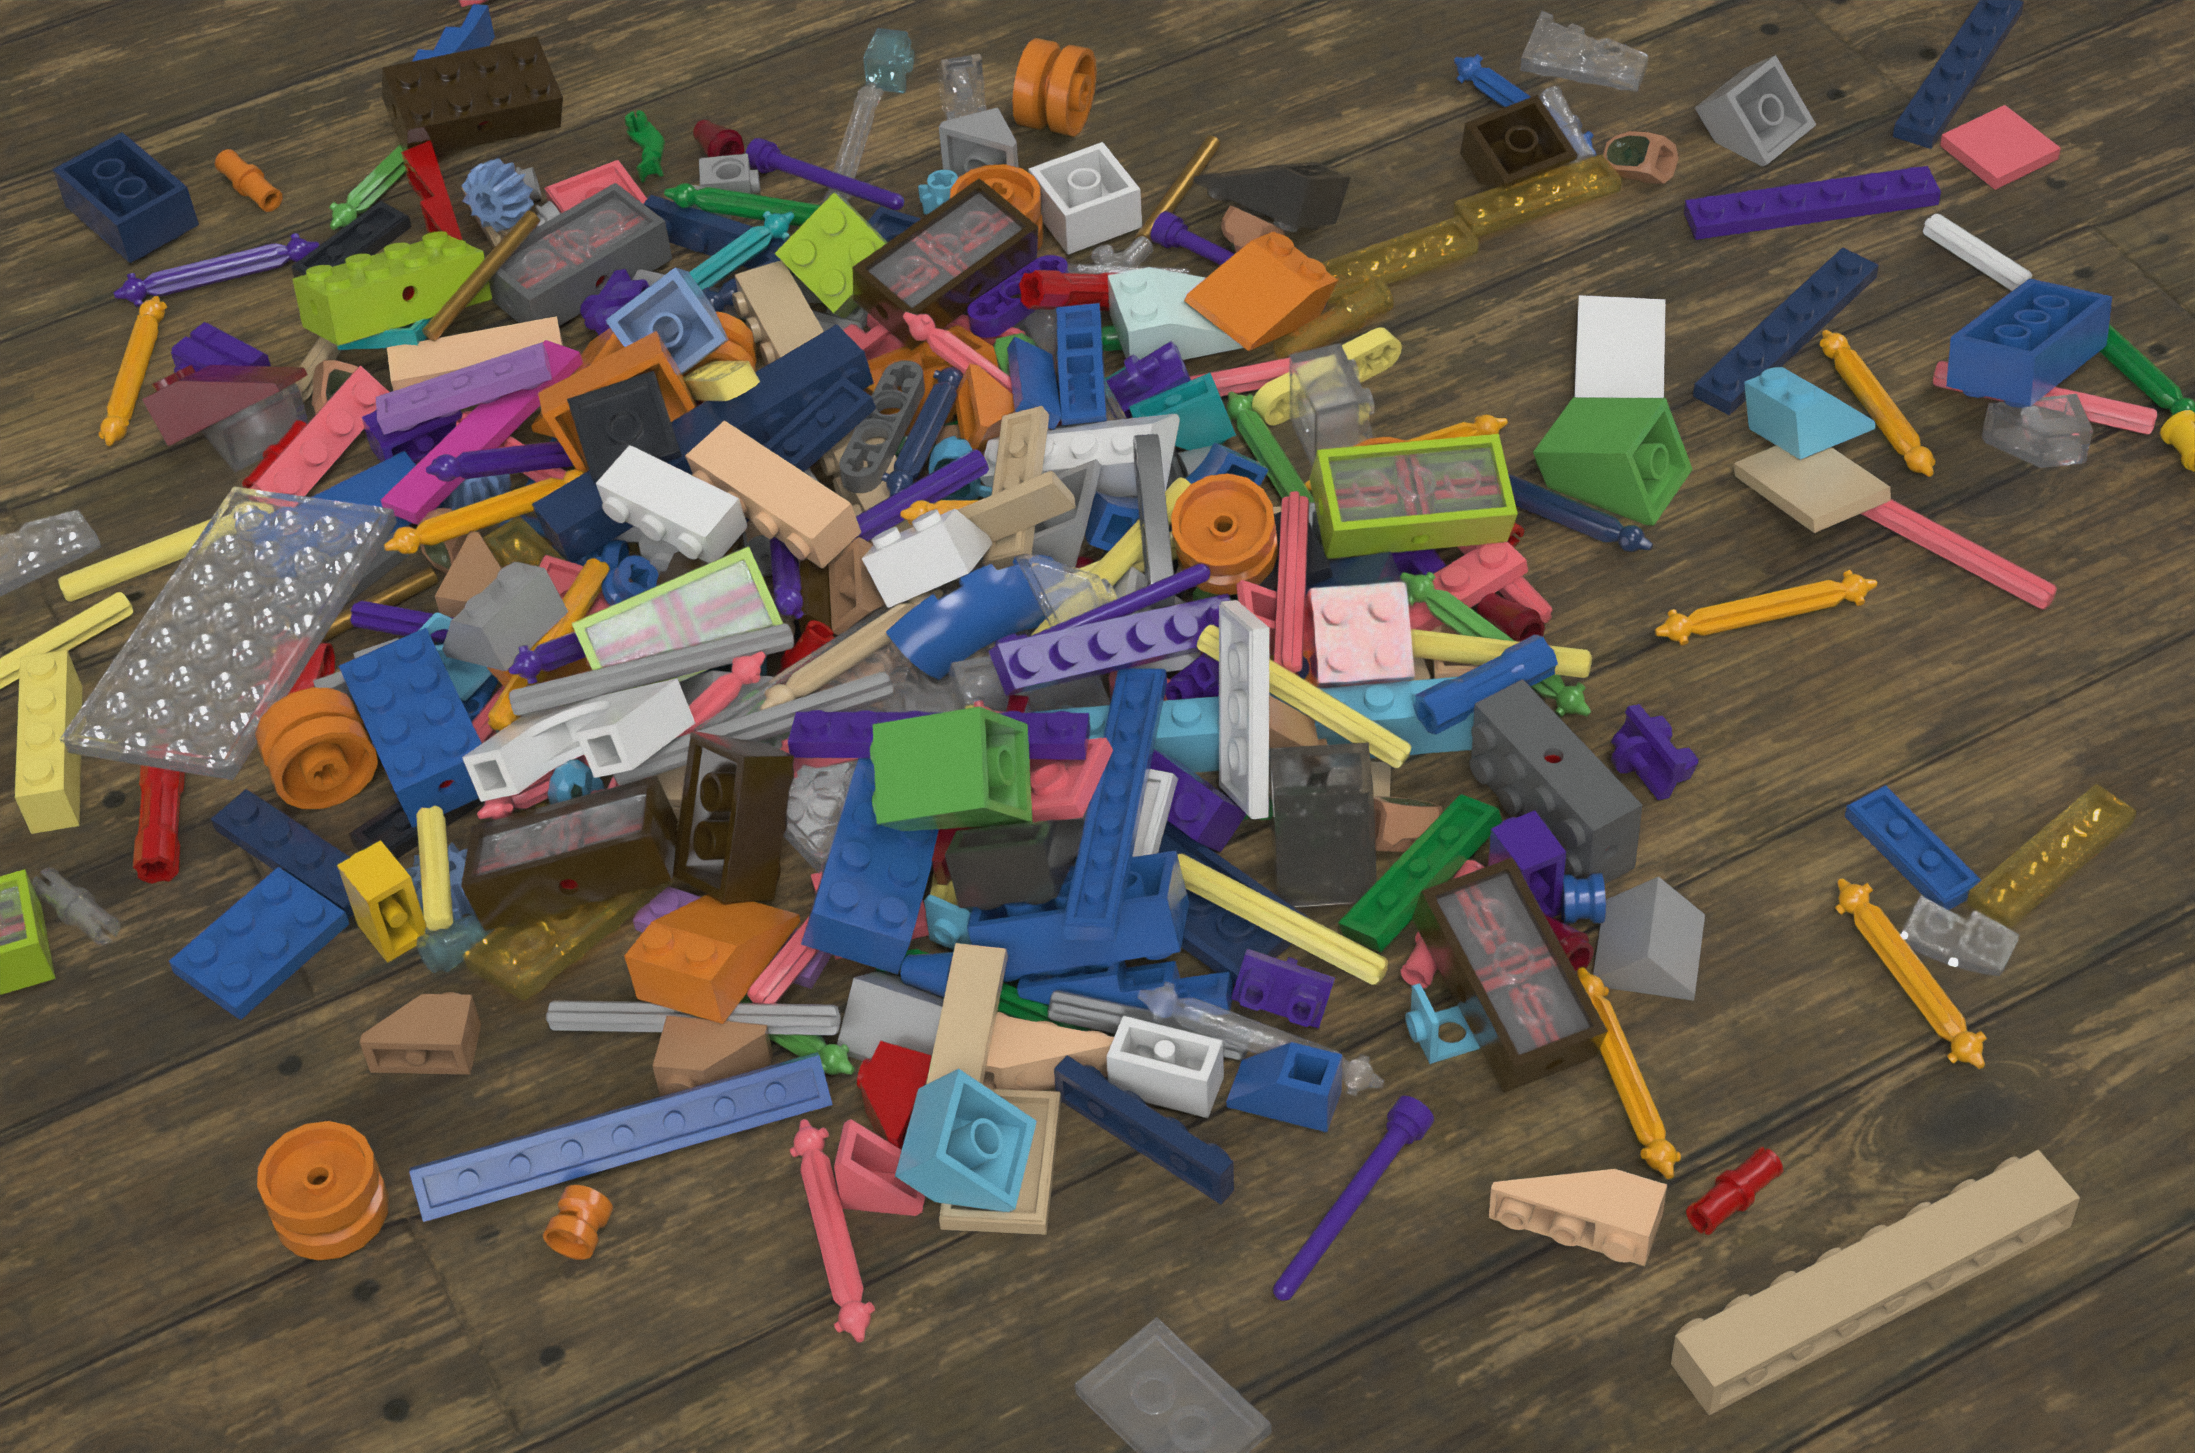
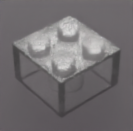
M1341 343L1289 355L1290 421L1312 467L1317 450L1353 447L1360 442L1373 438V432L1369 423V415L1374 414L1375 410L1372 394L1368 388H1362L1356 361L1354 359L1348 360Z

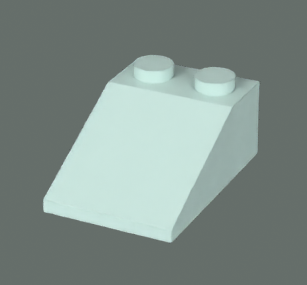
M1151 267L1108 275L1110 316L1126 358L1134 354L1141 360L1170 341L1178 347L1183 360L1244 347L1184 301L1187 293L1205 279L1204 277Z

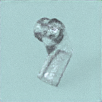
M1140 236L1123 252L1115 254L1110 245H1101L1092 252L1091 258L1096 263L1095 269L1100 273H1123L1135 270L1153 252V246L1147 238Z

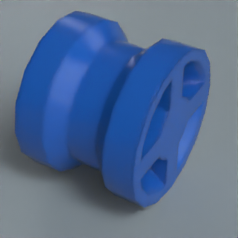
M628 556L606 575L602 581V593L605 600L612 606L655 587L659 574L655 566L651 565L650 561L644 557Z
M1591 873L1586 879H1576L1571 874H1564L1561 902L1562 923L1566 925L1574 924L1578 919H1589L1594 924L1604 923L1606 898L1602 873Z

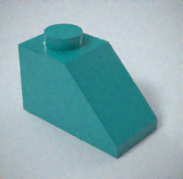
M1211 372L1129 406L1133 418L1177 414L1180 421L1175 446L1186 450L1211 446L1214 442L1222 445L1227 439L1236 436Z

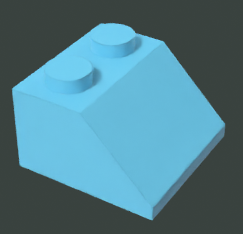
M1783 367L1767 369L1760 376L1744 382L1749 429L1800 460L1875 429L1874 420Z
M957 1069L918 1089L895 1177L937 1203L1002 1212L1013 1211L1016 1209L1037 1121L962 1070Z

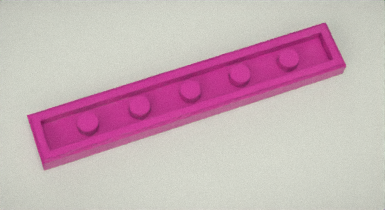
M545 340L543 345L549 356L552 379L543 382L536 388L529 390L521 389L503 395L494 402L480 403L381 499L384 512L418 525L428 512L435 510L465 480L459 476L452 481L444 482L434 475L427 474L426 467L443 454H449L456 458L463 452L499 447L540 406L539 392L571 376L583 364L580 352Z

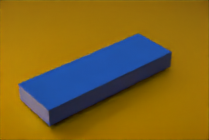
M1014 336L1007 347L1015 412L1043 406L1049 414L1048 428L1055 429L1062 415L1053 355Z
M1886 785L1847 805L1845 818L1941 914L1981 893L1983 881Z

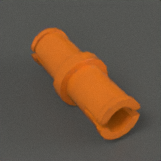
M226 149L218 154L214 163L215 168L233 183V188L240 195L250 197L265 212L274 211L279 207L283 199L281 191L273 187L264 178V173L257 166L247 164L232 149Z

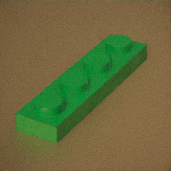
M1460 794L1338 922L1343 936L1378 952H1382L1412 920L1421 891L1447 882L1490 837L1491 828L1498 826L1503 821L1499 808Z

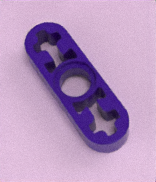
M1056 255L1041 256L974 300L968 306L971 332L982 338L996 337L1032 314L1037 309L1025 307L1020 301L1021 298H1009L1013 295L1021 294L1019 283L1024 273H1032L1034 270H1054L1061 273H1069L1067 261Z

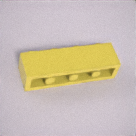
M67 650L20 657L15 799L31 834L79 826L82 685Z

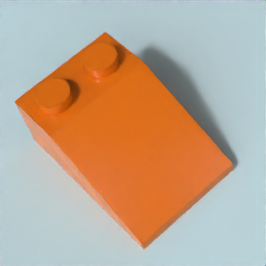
M1273 231L1247 243L1187 293L1184 301L1242 347L1250 351L1318 321L1338 280L1326 271L1325 266L1321 262L1307 257L1294 247L1292 240Z
M707 894L652 921L624 955L637 999L724 1024L746 995L751 985L761 975L801 922L799 914L753 901L722 902Z

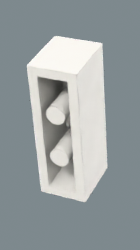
M631 445L627 447L596 482L603 502L602 508L611 519L619 523L626 521L640 528L650 539L655 541L662 539L676 546L682 554L691 559L700 558L710 563L722 558L748 527L739 498Z

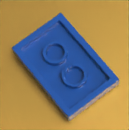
M277 867L171 958L169 964L174 974L241 1020L350 923L345 911L280 867Z

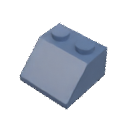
M676 267L605 320L624 347L657 331L682 375L728 341L710 301L690 273Z

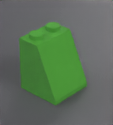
M1573 397L1533 451L1536 464L1540 468L1547 488L1644 525H1655L1693 470L1666 398Z
M980 706L873 724V742L870 746V757L875 770V791L872 796V806L877 824L899 831H917L1033 823L1028 724Z

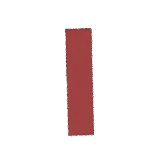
M431 140L401 152L409 184L422 200L420 205L427 232H446L451 237L463 240Z

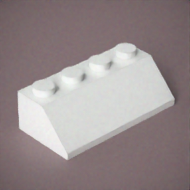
M1177 414L1062 425L1056 426L1055 429L1048 428L1042 474L1051 470L1055 474H1059L1097 459L1101 464L1095 493L1097 491L1115 497L1137 496L1133 437L1134 435L1158 434L1166 491L1180 418ZM999 436L987 442L984 457L989 471L980 477L986 487H993Z

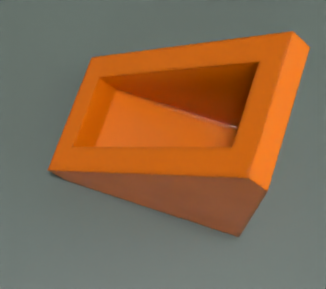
M969 364L956 390L957 399L955 406L961 440L968 441L972 450L978 449L982 453L986 450L988 440L1000 436L1002 416L1016 412L1013 394L980 366Z

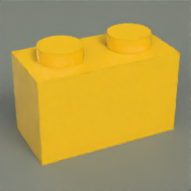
M381 840L363 851L355 853L349 859L337 865L358 927L387 963L430 938L411 876Z

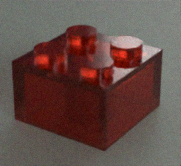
M1406 582L1310 588L1305 597V614L1312 685L1317 688L1413 680L1415 671Z

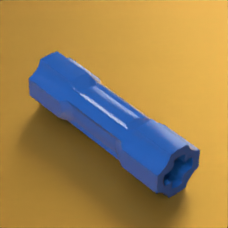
M1533 635L1505 649L1497 658L1455 679L1444 680L1416 694L1413 707L1417 719L1424 725L1428 733L1435 735L1466 720L1470 713L1474 712L1475 703L1522 679L1531 687L1554 675L1555 667L1558 665L1554 650L1547 644L1544 637Z

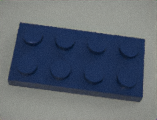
M1166 821L1158 853L1177 851V854H1184L1305 916L1211 849L1196 842L1171 822ZM1186 889L1189 907L1181 947L1216 973L1230 972L1233 985L1236 984L1247 949L1277 958L1292 944Z

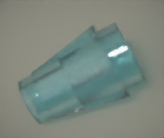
M470 915L453 920V924L448 929L431 931L426 927L425 934L417 937V948L423 962L433 973L440 970L450 972L487 944L488 941L494 939L495 930L484 931L477 916Z

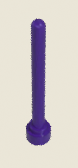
M755 138L747 146L745 154H748L750 169L758 170V172L764 174L780 170L892 210H900L904 206V198L900 194L783 155L777 145L771 141Z
M1168 211L1162 212L1152 226L1151 240L1165 248L1172 246L1178 248L1182 246L1220 266L1234 255V253L1188 231V227L1184 224L1183 219Z
M1205 564L1194 565L1032 636L1127 616L1207 581L1211 575L1210 568ZM1015 633L996 640L995 646L1000 643L1027 638L1025 634L1017 636Z
M1401 1096L1388 1112V1123L1386 1124L1388 1132L1274 1284L1273 1294L1278 1300L1287 1301L1293 1297L1404 1144H1412L1414 1140H1421L1434 1123V1116L1422 1102L1410 1096Z

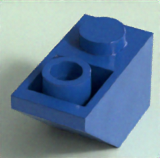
M1290 1042L1243 1059L1227 1098V1107L1328 1132L1342 1092V1054Z

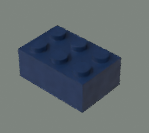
M123 132L52 169L65 206L129 263L146 256L149 252L182 236L185 232L199 225L187 186Z

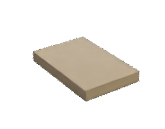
M1776 445L1734 463L1735 477L1814 533L1891 501L1890 486L1832 447L1800 460Z
M988 1088L1037 1121L1016 1209L1010 1212L941 1203L940 1229L1047 1235L1061 1110V1092Z

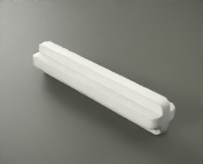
M1934 214L1925 221L1923 230L1925 236L2007 289L2013 291L2029 278L2031 279L2032 274L2029 270L1941 214Z

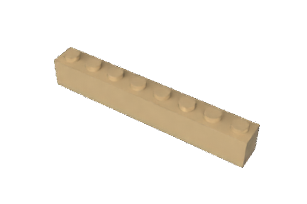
M2039 1149L2021 1159L2011 1157L2002 1162L1992 1174L1978 1181L1968 1179L1960 1183L1947 1197L1933 1204L1923 1202L1915 1206L1904 1219L1888 1227L1886 1225H1878L1870 1229L1859 1242L1843 1250L1833 1248L1825 1252L1814 1265L1798 1273L1788 1271L1780 1275L1771 1283L1769 1288L1751 1297L1748 1294H1744L1733 1299L1722 1312L1706 1320L1697 1318L1688 1322L1675 1335L1671 1365L1707 1414L1711 1415L2070 1228L2080 1197Z

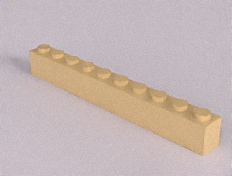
M782 260L735 274L738 292L732 294L733 304L739 318H747L746 326L753 332L755 343L760 342V351L765 366L824 332ZM855 427L819 460L825 475L834 476L833 483L836 494L852 504L855 516L889 498L890 493L884 481L876 489L866 493H853L844 488L841 481L839 463L856 429ZM873 437L866 440L865 443L876 445L885 442L886 439ZM895 455L886 473L890 474L894 471L893 467L897 459ZM864 461V467H868L867 461ZM906 519L894 527H897L900 533L914 526L910 525Z

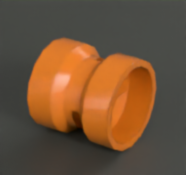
M570 1185L565 1188L558 1202L559 1214L550 1219L543 1233V1238L547 1245L557 1253L572 1259L585 1260L592 1256L599 1241L597 1231L606 1226L613 1212V1206L607 1197L590 1187Z

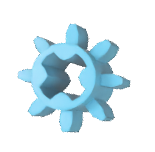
M937 170L928 175V185L918 186L919 198L924 214L932 212L950 199L951 187L958 179L955 172L951 170Z

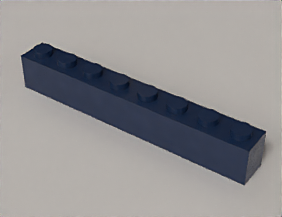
M837 324L755 372L760 382L747 392L728 401H706L672 421L682 457L666 463L692 475L693 473L685 455L724 420L761 445H764L842 376L862 390L874 384L865 352ZM590 470L532 504L546 537L566 561L572 563L634 527V525L626 521L623 523L616 522L605 513L602 508V499L597 486L592 480Z

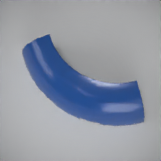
M1214 442L1202 463L1185 479L1192 484L1210 475L1229 473L1246 477L1260 486L1269 469L1232 449ZM1096 491L1085 531L1087 543L1110 551L1139 520L1137 497H1115ZM1172 523L1169 526V532L1172 531Z
M1046 555L1017 556L1012 562L1013 566L996 570L993 564H989L959 579V586L961 588L939 599L934 594L926 598L900 618L886 633L898 649L915 666L929 676L940 680L959 663L996 640L1012 633L1038 628L1065 599L1064 578L1054 559Z

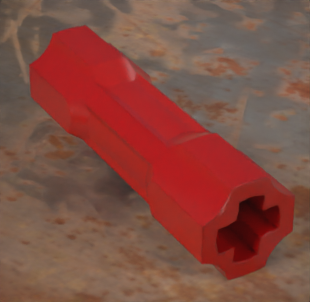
M1034 270L1032 273H1024L1019 283L1021 291L1020 301L1028 309L1053 310L1056 307L1099 303L1100 311H1110L1108 275L1118 273L1074 274L1061 273L1054 270Z
M167 746L161 749H149L141 757L139 786L141 788L139 831L134 844L133 868L138 872V879L151 884L160 881L170 882L179 873L180 843L178 840L180 796L184 791L186 763L182 761L180 751Z

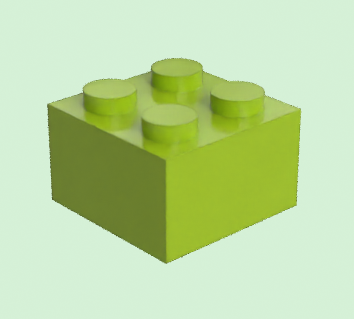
M834 192L775 254L834 314L846 318L858 306L853 301L852 267L888 242L844 198Z

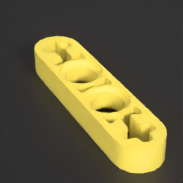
M1385 328L1373 329L1266 383L1256 392L1253 398V411L1259 413L1268 425L1275 426L1390 368L1401 354V342ZM1347 363H1349V365L1345 368V370L1340 373V371L1342 370V368H1343ZM1315 380L1314 383L1307 390H1305L1306 387L1310 384V382Z
M713 361L683 377L694 400L705 401L731 400L752 389L760 382L749 361Z

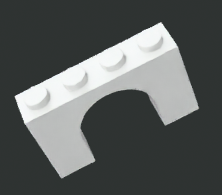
M672 679L524 714L462 758L482 802L519 794L549 771L582 755H585L594 778L634 770L695 724L678 679Z

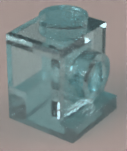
M877 28L863 56L867 89L905 94L907 89L905 75L907 72L910 73L914 65V50L910 49L911 40L908 37V32Z

